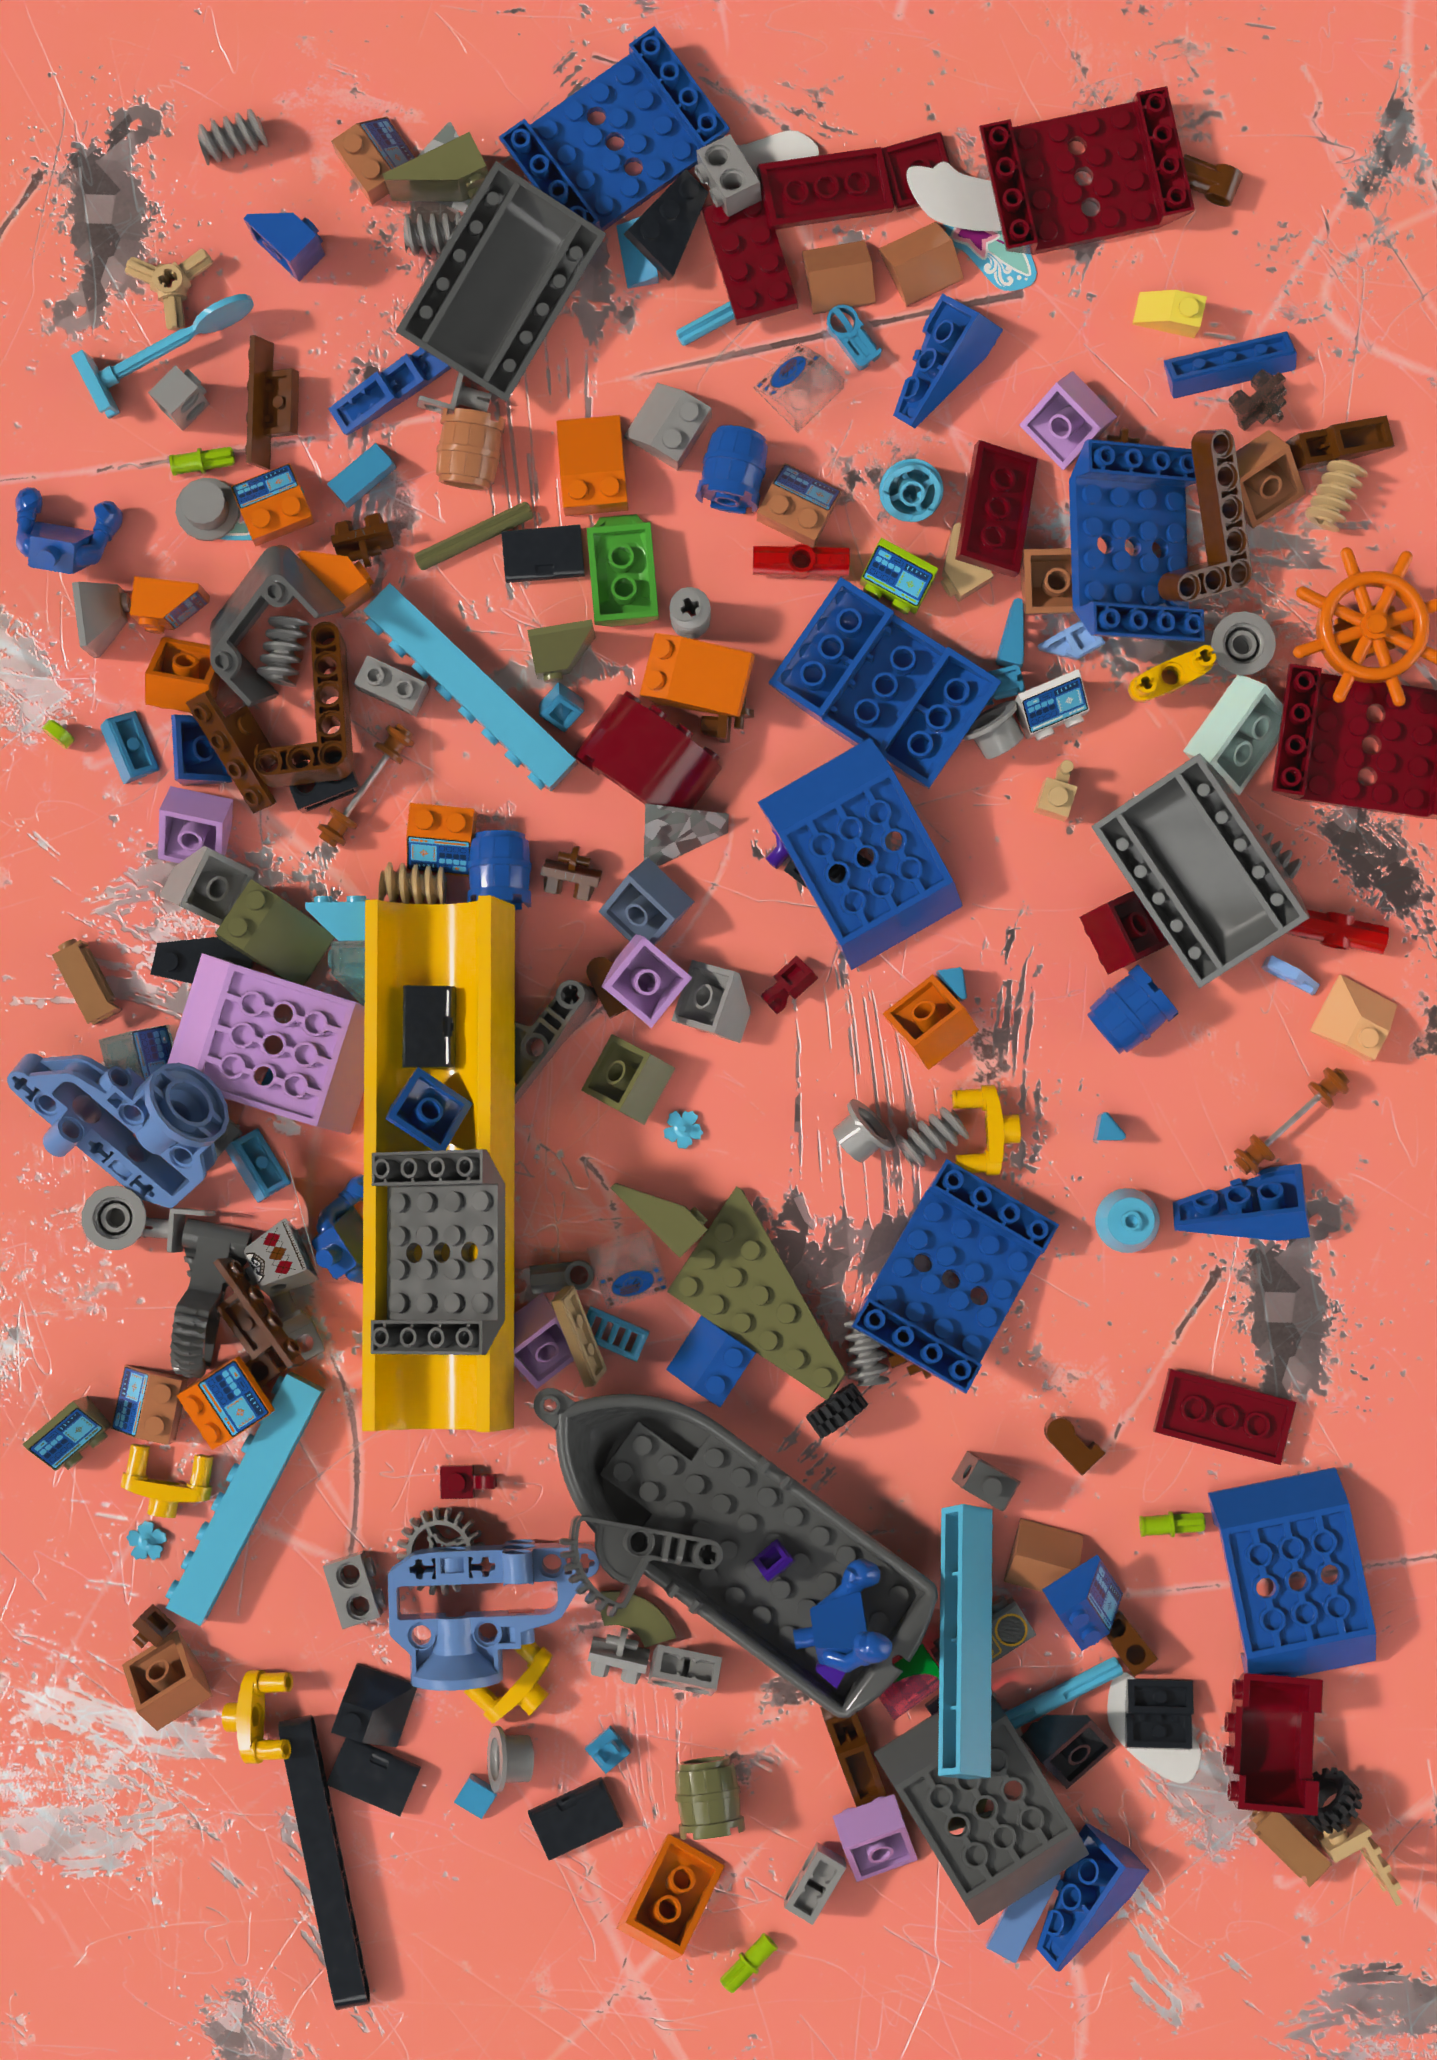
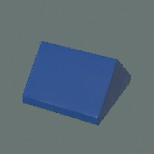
M171 715L175 780L183 786L232 782L231 776L227 773L225 766L210 745L208 738L195 718L190 715Z
M417 1067L391 1104L386 1120L433 1151L446 1150L473 1103Z

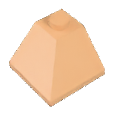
M1340 974L1317 1015L1310 1032L1366 1062L1376 1059L1390 1032L1397 1004Z

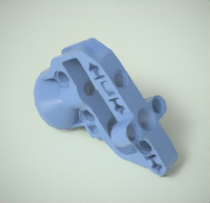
M30 1053L23 1056L7 1077V1083L11 1090L51 1124V1127L43 1137V1145L50 1154L56 1157H64L77 1146L125 1188L132 1190L142 1200L167 1208H173L205 1179L206 1171L217 1161L214 1142L225 1133L229 1122L228 1105L221 1090L207 1075L193 1066L181 1063L164 1064L146 1080H143L129 1067L125 1070L118 1066L109 1069L92 1058L83 1055L42 1058L37 1054Z
M516 1539L506 1541L505 1545L434 1547L416 1550L392 1566L388 1574L389 1634L410 1654L412 1686L426 1690L456 1691L488 1687L503 1680L502 1649H521V1645L534 1643L535 1628L554 1623L560 1619L574 1598L576 1588L582 1583L581 1581L573 1584L570 1583L568 1578L576 1572L575 1570L564 1571L563 1566L567 1564V1558H561L560 1552L568 1551L569 1545L535 1543L531 1539ZM578 1543L580 1559L581 1555L585 1553L588 1554L590 1560H594L589 1563L588 1568H583L588 1578L592 1577L598 1571L600 1564L595 1547L591 1544ZM550 1554L557 1555L561 1559L562 1564L557 1569H548L543 1563L544 1557ZM483 1557H488L489 1563H495V1565L491 1566L490 1571H484V1566L473 1565L471 1570V1564H480ZM418 1559L422 1560L425 1566L436 1564V1567H427L423 1574L419 1573L418 1568H413L412 1566L416 1564ZM543 1581L557 1582V1603L551 1608L535 1609L534 1613H509L508 1610L466 1612L463 1616L447 1617L446 1613L402 1614L400 1612L399 1587L503 1583V1586L507 1584L527 1583L533 1585L534 1582ZM491 1623L497 1628L498 1633L494 1637L488 1638L480 1633L479 1627L482 1624ZM420 1625L426 1626L431 1631V1637L427 1640L418 1639L414 1635V1628Z

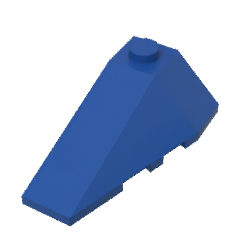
M942 293L923 327L922 332L926 336L922 348L914 353L912 360L916 362L912 376L908 377L904 382L893 416L916 428L988 356L1003 329L979 312Z
M1301 1164L1268 1167L1260 1170L1259 1176L1243 1182L1238 1178L1230 1181V1186L1218 1191L1208 1189L1173 1202L1175 1231L1273 1241L1310 1237Z
M1085 1824L1079 1832L1089 1855L1068 1867L1063 1879H1059L1056 1890L1059 1893L1054 1908L1048 1911L1036 1948L1055 1971L1058 1972L1074 1958L1132 1897L1149 1872V1869L1128 1847L1090 1824Z

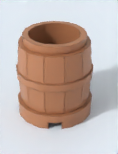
M448 408L442 409L440 423L443 426L436 449L438 453L436 475L439 476V482L464 489L489 490L490 485L494 484L498 462H500L501 458L499 454L501 434L504 433L506 419L499 416L498 422L490 420L491 413L472 409L455 408L454 414H449Z

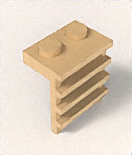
M1358 1816L1356 1819L1350 1817L1349 1821L1352 1823L1350 1826L1347 1827L1345 1824H1342V1831L1340 1832L1333 1828L1332 1834H1327L1323 1831V1833L1316 1836L1323 1850L1335 1863L1360 1850L1382 1891H1388L1396 1906L1403 1904L1396 1892L1402 1889L1400 1883L1390 1874L1392 1869L1380 1855L1383 1853L1381 1848L1370 1837L1373 1835L1370 1828Z

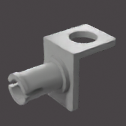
M459 372L450 404L420 395L417 407L439 414L442 413V409L448 408L449 414H453L455 406L458 407L460 404L487 412L492 393L464 386L465 382H462L464 375Z
M170 1208L169 1219L147 1217L146 1226H152L153 1229H144L141 1237L167 1239V1252H182L185 1216H215L216 1211Z
M290 1291L270 1296L283 1323L282 1329L289 1338L296 1342L303 1335H309L313 1338L312 1349L301 1353L304 1360L308 1361L323 1353L325 1347L312 1318L301 1309L297 1310Z

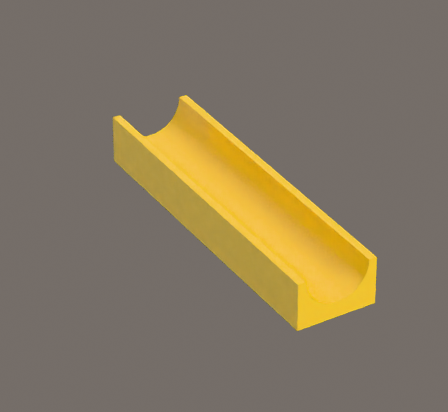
M492 895L478 896L477 901L457 904H405L378 899L365 900L362 1431L459 1429L495 1432L513 1429L515 905ZM404 985L456 987L455 1068L420 1069L473 1103L446 1150L487 1149L505 1183V1321L486 1355L371 1354V1320H387V1187L372 1186V1153L433 1151L386 1120L391 1104L417 1069L402 1068ZM474 1243L469 1249V1256L472 1261L478 1255V1249ZM419 1244L414 1249V1257L417 1261L422 1257V1248ZM447 1244L443 1246L441 1251L444 1261H447L450 1256V1249Z

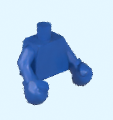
M27 487L20 490L15 499L16 521L18 523L16 546L25 557H28V566L31 568L75 574L90 565H95L100 561L107 543L112 540V537L119 530L123 522V513L112 501H103L94 506L96 523L93 531L36 521L37 514L41 513L43 505L41 493L36 488Z
M360 1174L353 1177L344 1190L338 1194L339 1197L319 1213L316 1226L318 1234L311 1242L317 1252V1264L322 1268H327L333 1278L336 1280L348 1278L350 1281L363 1284V1219L354 1207L356 1203L363 1201V1175Z
M857 1559L847 1566L841 1580L842 1584L816 1606L810 1608L812 1626L793 1629L796 1649L815 1646L820 1664L845 1673L851 1672L861 1665L868 1666L883 1662L890 1657L893 1647L890 1639L881 1633L868 1632L861 1597V1592L864 1588L871 1587L880 1580L881 1572L876 1564L866 1559Z

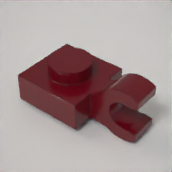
M796 955L773 976L777 983L766 989L761 997L778 1014L786 1007L789 995L795 1000L818 977Z
M474 1465L440 1466L441 1499H473L475 1497V1489H495L497 1487V1474H474Z

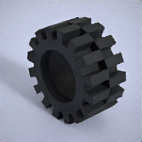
M851 1383L834 1393L829 1401L824 1400L823 1403L809 1412L806 1418L822 1439L861 1413L868 1403L854 1383Z
M1332 1767L1331 1771L1328 1768H1323L1321 1775L1317 1771L1312 1773L1313 1780L1319 1781L1318 1816H1303L1322 1833L1325 1831L1327 1834H1332L1333 1828L1340 1832L1342 1831V1824H1345L1347 1827L1352 1824L1349 1821L1350 1817L1352 1816L1356 1819L1359 1815L1355 1809H1361L1362 1803L1359 1801L1362 1799V1794L1359 1792L1360 1789L1343 1771H1339L1337 1768ZM1333 1794H1336L1334 1800L1329 1805L1323 1807L1325 1801Z

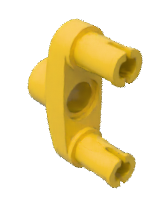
M1203 645L1198 649L1167 660L1136 676L1128 687L1130 697L1136 702H1147L1173 693L1177 689L1195 681L1213 667L1216 660V654H1212L1214 649L1209 645ZM1170 670L1174 672L1177 678L1176 684L1170 685L1165 683L1161 676L1162 671Z
M981 1085V1089L952 1090L953 1109L982 1108V1111H985L987 1150H984V1153L955 1155V1164L970 1173H985L986 1176L999 1175L1003 1162L1004 1144L1020 1143L1021 1141L1019 1114H1002L995 1085Z
M131 1444L127 1470L122 1474L121 1487L132 1493L150 1498L147 1514L163 1518H176L178 1502L210 1500L212 1486L209 1484L214 1460L213 1456L195 1454L190 1483L182 1484L148 1478L145 1474L150 1446Z
M534 1642L521 1645V1649H513L528 1663L526 1665L528 1669L503 1697L501 1695L497 1697L487 1687L464 1691L485 1712L483 1715L492 1724L501 1719L516 1705L520 1706L531 1716L548 1697L549 1693L537 1683L553 1658V1655L544 1646L540 1648Z
M264 1670L247 1671L241 1683L238 1702L226 1703L222 1710L223 1728L228 1733L237 1732L240 1756L246 1764H259L263 1760L288 1759L290 1757L291 1744L289 1740H264L265 1694L290 1692L293 1688V1676L290 1672L266 1673Z

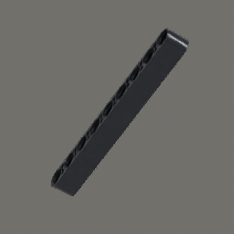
M312 1715L280 1721L278 1724L280 1740H289L291 1744L290 1757L284 1759L333 2003L336 2010L369 2004V1984L329 1788L326 1785L327 1778L315 1720Z

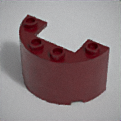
M628 691L623 695L617 694L573 756L597 775H604L644 805L646 803L687 809L695 807L722 769L718 764L720 757L709 748H701L691 739L694 734L680 723L673 726L665 720L667 715L653 704L649 708L643 706L641 701Z
M1242 1673L1239 1679H1233L1231 1712L1225 1713L1224 1718L1225 1732H1229V1746L1225 1745L1223 1748V1765L1229 1766L1227 1798L1228 1801H1233L1237 1809L1318 1816L1319 1781L1312 1780L1314 1720L1315 1713H1322L1323 1680Z

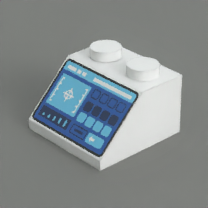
M1078 669L1022 692L1014 700L1018 705L1015 713L1026 739L1035 736L1037 741L1055 733L1053 728L1065 724L1066 728H1070L1084 721L1083 716L1090 710Z

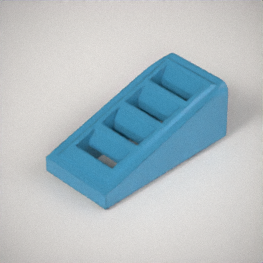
M1016 598L1011 604L995 661L996 665L1003 667L1018 665L1020 669L1023 667V599Z
M590 1306L586 1315L590 1327L592 1328L596 1316L602 1318L594 1336L597 1345L637 1362L650 1331ZM609 1321L614 1325L606 1341L601 1339ZM622 1327L626 1330L618 1346L613 1344L619 1328ZM634 1332L638 1335L630 1351L625 1349L631 1333Z

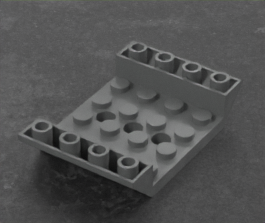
M487 1149L372 1153V1186L387 1187V1320H371V1354L486 1355L505 1321V1183ZM473 1243L478 1249V1255L474 1261L469 1256V1249ZM418 1244L422 1248V1257L419 1261L414 1257V1249ZM445 1244L450 1249V1256L447 1261H444L441 1255Z
M993 1695L991 1697V1778L968 1780L938 1776L939 1711L873 1752L978 1926L1089 1855L1078 1831ZM1009 1781H1017L1021 1784V1794L1015 1799H1009L1004 1794V1787ZM981 1799H990L994 1804L993 1812L987 1817H981L976 1812V1805ZM953 1817H961L966 1822L965 1830L959 1835H953L948 1831V1823Z

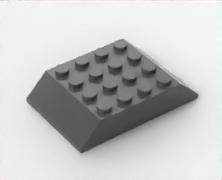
M495 161L414 296L395 332L507 402L606 236V233Z
M1200 753L1091 826L1199 989L1310 918L1296 885L1224 778Z

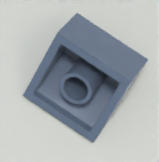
M647 858L627 875L598 912L629 941L637 934L644 936L655 946L682 918L694 901L653 861Z

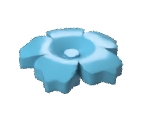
M677 1111L670 1113L667 1123L673 1127L663 1130L664 1137L671 1142L677 1140L678 1148L686 1149L692 1144L691 1138L701 1139L703 1134L700 1124H694L698 1119V1115L694 1111H685L682 1117Z
M144 1521L143 1524L139 1525L138 1531H129V1535L126 1537L130 1546H136L131 1552L135 1560L140 1558L146 1559L148 1555L152 1560L160 1558L163 1551V1546L160 1544L167 1541L166 1533L160 1528L154 1530L153 1522Z

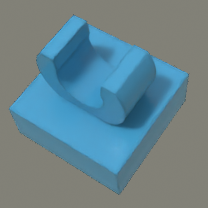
M611 1726L585 1746V1750L605 1774L631 1753L630 1748Z

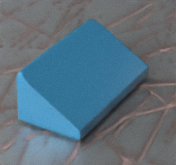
M638 218L616 226L628 289L659 283L657 269L624 236V233Z
M375 443L328 482L327 485L347 508H350L396 469V465Z
M136 711L107 718L101 724L102 734L123 784L133 782L159 771L158 764Z
M258 1128L231 1142L225 1149L258 1203L291 1183Z

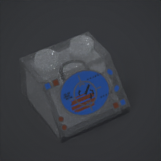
M798 343L753 388L799 433L843 390L845 378L823 356Z
M650 1228L587 1248L607 1309L669 1289Z

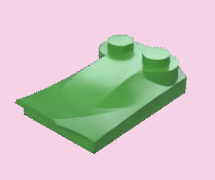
M637 514L600 517L593 527L587 528L595 625L615 627L645 624L658 620L651 522H644Z

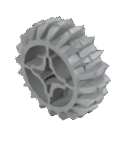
M436 1506L433 1508L432 1518H430L426 1510H422L420 1512L422 1523L415 1517L409 1520L414 1530L408 1527L402 1529L401 1533L409 1538V1540H398L397 1546L405 1548L406 1551L399 1552L396 1556L397 1559L403 1560L415 1551L416 1539L424 1529L428 1534L429 1548L437 1547L438 1543H441V1547L443 1545L446 1547L452 1545L478 1546L485 1545V1543H474V1539L480 1537L482 1533L481 1530H476L472 1533L468 1530L475 1523L473 1519L468 1520L465 1525L460 1522L464 1517V1512L460 1511L454 1519L451 1518L452 1507H447L444 1516H441L440 1508ZM435 1525L451 1527L461 1536L452 1539L445 1538L436 1529ZM418 1559L416 1564L412 1566L413 1568H418L420 1574H423L425 1571L421 1567L423 1565L422 1560ZM461 1584L452 1585L455 1592L461 1591ZM449 1585L430 1586V1595H435L437 1586H441L443 1596L449 1594ZM417 1586V1590L422 1591L425 1586Z

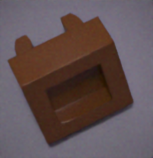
M152 1604L132 1624L139 1631L133 1638V1641L141 1649L148 1642L157 1647L173 1631L176 1625Z

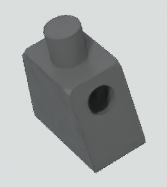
M968 1451L951 1478L964 1490L1001 1511L1006 1510L1021 1481Z

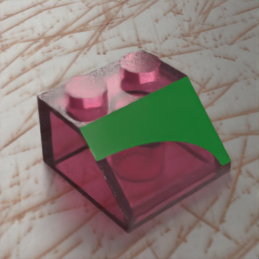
M921 1642L910 1662L901 1655H896L892 1659L893 1665L899 1667L903 1672L879 1698L893 1720H896L939 1688V1664L923 1642Z

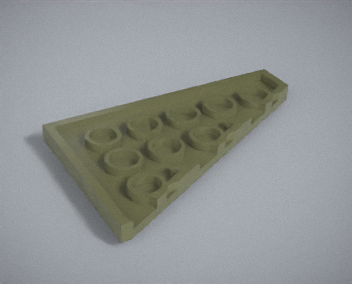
M736 1186L667 1292L829 1401L847 1373L818 1325L793 1277L783 1263L758 1215L748 1201L745 1192Z

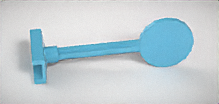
M247 294L226 297L204 309L196 316L192 326L180 329L115 366L109 365L100 371L93 358L83 350L71 355L99 412H105L107 418L110 419L119 414L120 411L109 388L120 383V379L189 342L197 334L213 333L235 324L251 312L254 303L251 296Z

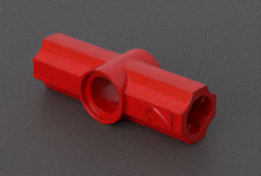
M798 544L793 547L753 546V575L793 576L798 579L807 578L808 576L849 577L850 548L809 547L805 544ZM797 555H805L809 559L810 564L805 568H797L794 566L792 559Z
M1308 909L1310 918L1287 932L1288 935L1320 941L1321 945L1343 950L1351 948L1379 955L1384 954L1389 939V927L1355 920V917L1337 912L1321 913Z

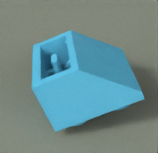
M332 896L314 897V902H305V909L339 942L346 946H365V900H370L366 899V896H346V902H338Z

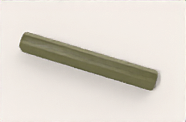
M522 502L417 552L414 557L419 568L426 570L501 534V531L510 530L532 519L534 516L530 505L527 502Z

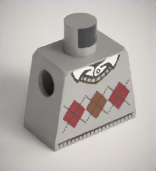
M286 1218L278 1222L244 1249V1254L249 1263V1267L245 1269L246 1274L244 1276L251 1285L255 1286L258 1284L259 1288L268 1296H276L319 1280L297 1228Z

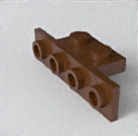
M252 335L250 336V348L248 350L249 380L247 382L246 463L268 470L270 469L271 438L298 435L299 371L292 368L273 371L274 343Z
M209 690L187 701L186 704L193 717L200 725L210 745L222 761L227 773L233 779L253 814L275 804V798L254 768V758L257 753L272 747L247 705L225 717Z
M232 1257L220 1258L214 1261V1265L234 1292L216 1309L253 1360H257L271 1348H274L288 1368L303 1365L306 1361L301 1355L302 1350L295 1340L287 1336L282 1329L283 1323L274 1312H270L264 1304V1296L261 1291L251 1285L244 1276L246 1272L243 1266L237 1260L232 1259Z

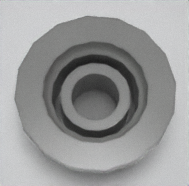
M201 478L190 482L182 489L176 500L175 513L179 525L189 536L197 540L214 541L223 538L233 530L239 518V507L231 488L226 483L216 478Z
M1247 611L1232 613L1223 618L1214 629L1211 639V647L1214 649L1212 654H1216V661L1219 666L1229 673L1239 676L1255 674L1264 669L1273 658L1276 647L1274 631L1269 623L1258 614Z
M1011 700L1000 703L981 713L963 740L974 739L986 759L995 758L1012 749L1024 738L1022 730L1013 717L1018 708L1016 701Z
M852 1099L847 1104L850 1115L833 1129V1134L841 1147L853 1159L861 1163L867 1160L879 1148L891 1151L896 1146L892 1134L882 1120L869 1107L856 1099Z
M106 1186L95 1191L86 1200L82 1210V1227L86 1236L96 1246L106 1250H122L133 1245L142 1236L147 1224L146 1209L142 1199L132 1190L122 1186Z
M494 1726L491 1728L488 1739L487 1770L492 1791L494 1793H501L505 1783L529 1782L531 1780L534 1769V1750L529 1735H505L502 1727Z

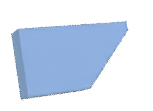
M1080 620L1038 644L1037 647L1039 651L1077 661L1103 646L1105 641L1102 636H1091Z
M1273 955L1266 957L1261 967L1263 968L1262 970L1310 995H1315L1320 986L1319 983L1302 970Z

